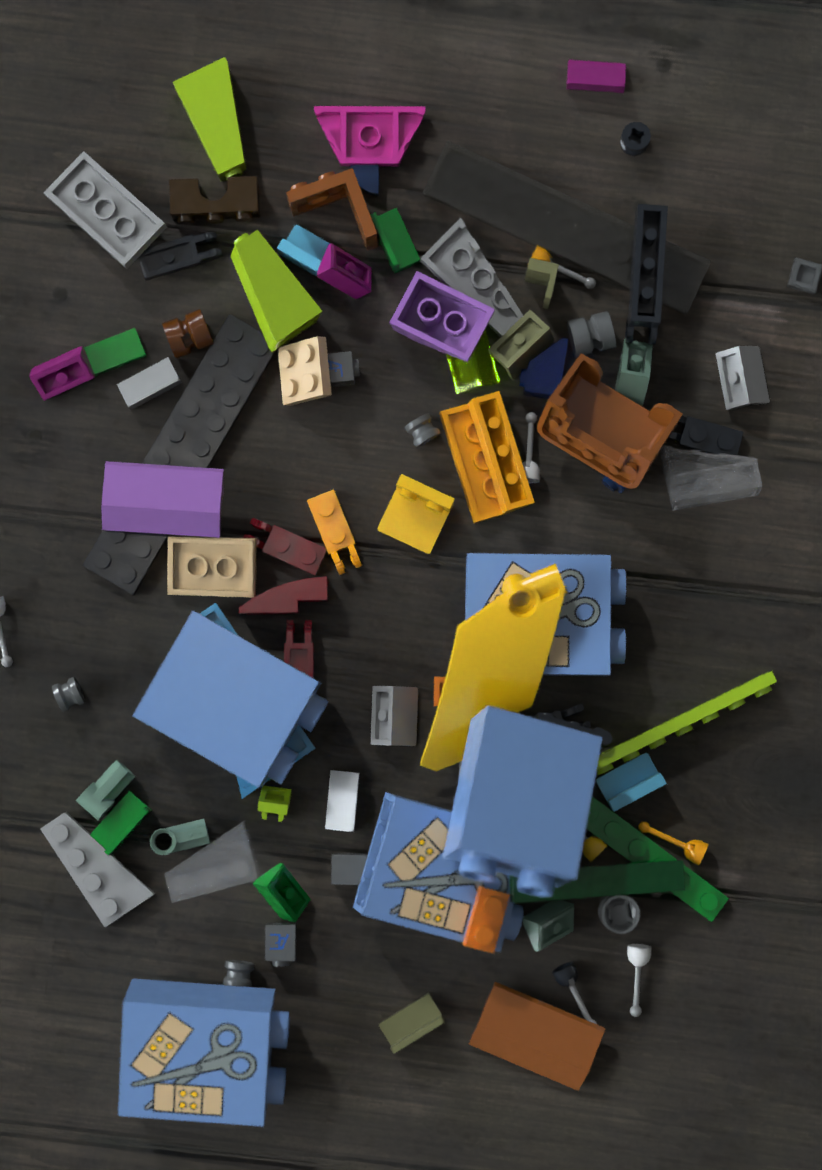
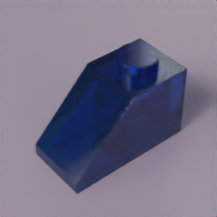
M562 338L529 361L527 370L521 369L519 386L524 387L523 395L544 399L550 398L562 381L568 339Z

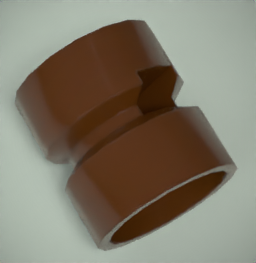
M201 309L185 314V318L182 321L179 318H174L162 323L176 359L190 354L193 347L201 350L214 345Z

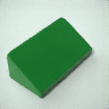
M279 863L253 882V885L276 914L284 920L295 923L311 901V898L283 863Z

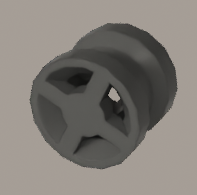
M430 413L418 417L404 427L406 432L413 436V444L416 448L425 445L441 434L440 430L433 426Z
M75 677L69 678L67 683L62 685L59 683L52 685L55 699L62 712L68 711L75 704H85L82 689Z
M225 960L227 976L223 978L222 985L252 987L253 981L250 979V974L254 970L255 963L241 960Z

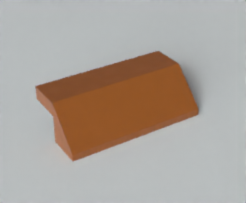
M495 982L486 999L481 1017L471 1035L469 1045L579 1091L590 1070L605 1028Z

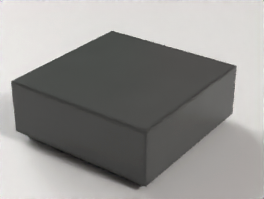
M796 257L793 261L787 287L815 294L822 273V264Z

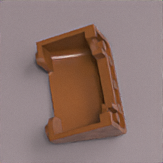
M581 353L548 399L537 424L538 433L548 442L621 486L629 489L637 488L683 413L677 411L671 405L663 403L655 404L650 411L600 382L603 371L599 363Z

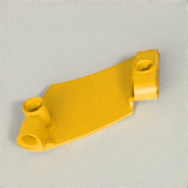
M556 564L533 572L527 578L522 574L508 576L502 584L504 593L457 626L443 690L420 766L437 772L461 762L471 719L485 707L492 706L517 714L532 707L551 649L563 598L567 594Z

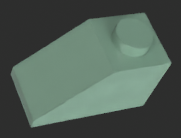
M624 339L615 391L643 406L650 380L653 345L638 341H632V344L625 343Z

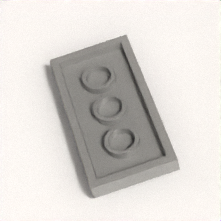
M84 151L44 192L57 207L126 269L167 228L161 219Z

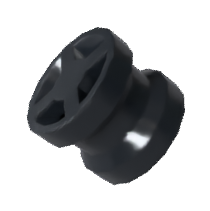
M637 121L626 125L620 138L622 150L631 156H638L644 153L651 138L649 128L642 122Z

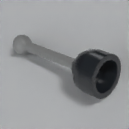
M573 961L555 968L552 971L555 980L559 985L570 988L585 1020L597 1024L595 1020L591 1019L574 985L578 978V972Z

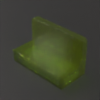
M486 330L468 362L446 354L457 394H464L481 386L500 383L494 358L488 351L490 344Z

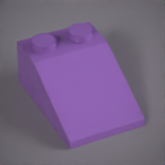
M416 271L389 323L394 331L420 344L468 362L495 309Z

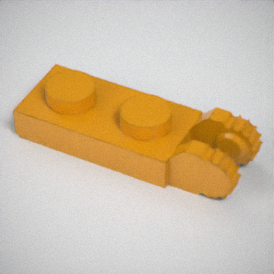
M334 489L308 499V505L328 555L331 554L338 574L345 573V567L337 552L345 548L349 549L353 565L356 568L361 567V561L354 547L356 543Z

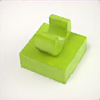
M262 786L258 811L262 812L263 820L267 819L268 813L278 814V822L283 821L284 815L288 813L292 789Z

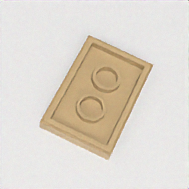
M168 536L167 595L256 597L257 538Z

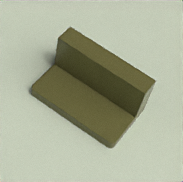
M530 258L525 281L547 286L542 308L548 309L559 264Z
M529 310L488 351L506 369L509 377L514 380L554 342V337L550 327Z
M428 992L381 1021L378 1025L390 1043V1049L393 1053H396L443 1024L445 1019Z

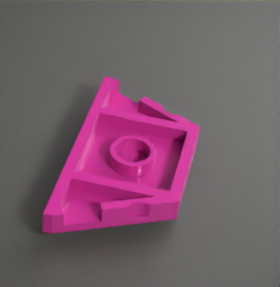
M314 106V114L340 166H399L425 116L426 107Z

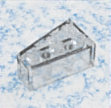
M663 446L661 460L672 511L758 496L763 487L757 458L723 453L717 455L703 453L701 450L691 449V451L673 449L672 446Z
M246 820L164 874L172 903L252 882L261 876Z

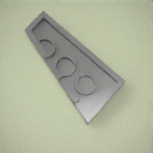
M460 218L420 258V262L445 285L495 309L488 326L501 338L523 317V314L505 286L498 279L495 270L488 263L480 250L481 248L475 239L472 238L465 223Z
M64 812L40 828L104 927H107L156 894L141 882L131 870L117 860L113 854L108 856L104 852L106 849L92 838L90 833L67 812Z

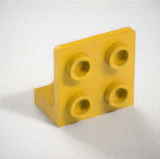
M401 474L396 484V490L380 521L378 531L426 554H430L451 511L455 498Z

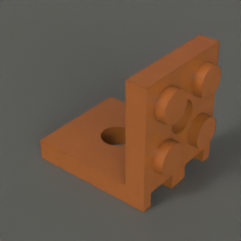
M353 168L337 174L333 171L327 172L319 176L318 181L307 184L306 181L291 186L290 191L286 192L293 217L348 197L367 251L378 247L377 232Z

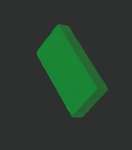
M136 328L84 347L95 376L147 356Z

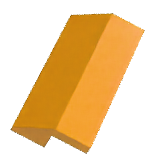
M500 391L473 398L468 404L440 411L439 415L474 524L502 516L535 503Z

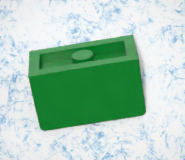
M397 208L379 216L375 212L370 214L378 240L394 274L420 263L419 255Z
M129 791L94 829L90 836L105 848L104 852L110 856L114 854L150 814L152 809L132 791Z

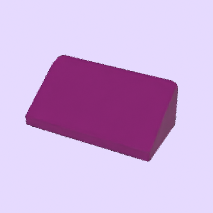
M568 60L566 89L624 93L626 64Z
M329 244L318 268L317 277L354 299L370 293L371 267L334 244Z
M80 346L32 368L29 377L44 401L95 378L83 346Z

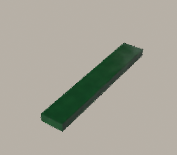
M683 860L578 867L577 878L559 887H554L552 897L533 896L518 891L517 883L519 877L509 875L511 903L685 890Z

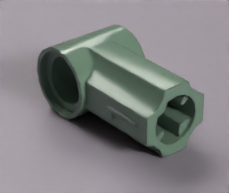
M116 760L96 783H91L83 791L76 802L99 821L116 803L115 799L136 776L125 765Z
M204 818L158 829L150 838L152 850L159 855H168L210 844ZM166 833L171 836L172 845L168 850H161L157 847L156 839L159 834Z

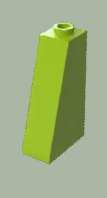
M223 57L173 82L175 90L221 182L226 180L227 177H240L243 175L242 171L247 169L230 69L226 58Z
M256 230L250 235L244 233L234 241L233 244L235 246L230 257L268 348L273 353L315 324L322 310L262 234Z

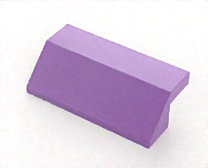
M106 461L101 503L102 530L220 538L221 505L224 495V469Z

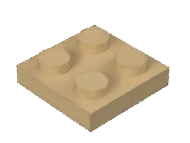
M317 336L278 348L283 405L292 406L332 395L326 337Z

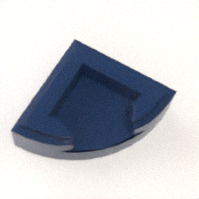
M350 165V169L353 168L360 188L367 194L379 196V165Z

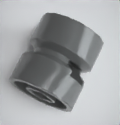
M607 311L592 314L590 320L580 317L567 321L569 340L576 358L581 353L583 355L592 354L595 348L600 352L616 348L614 328Z
M628 895L605 896L598 906V916L611 932L625 934L637 926L640 919V910L637 903Z

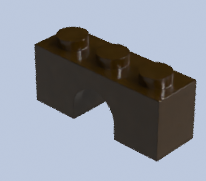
M257 176L227 177V192L221 199L216 201L207 200L201 195V184L198 178L169 179L170 215L173 221H178V224L183 225L194 224L195 220H207L208 223H223L224 219L236 218L237 222H251L253 218L260 217Z

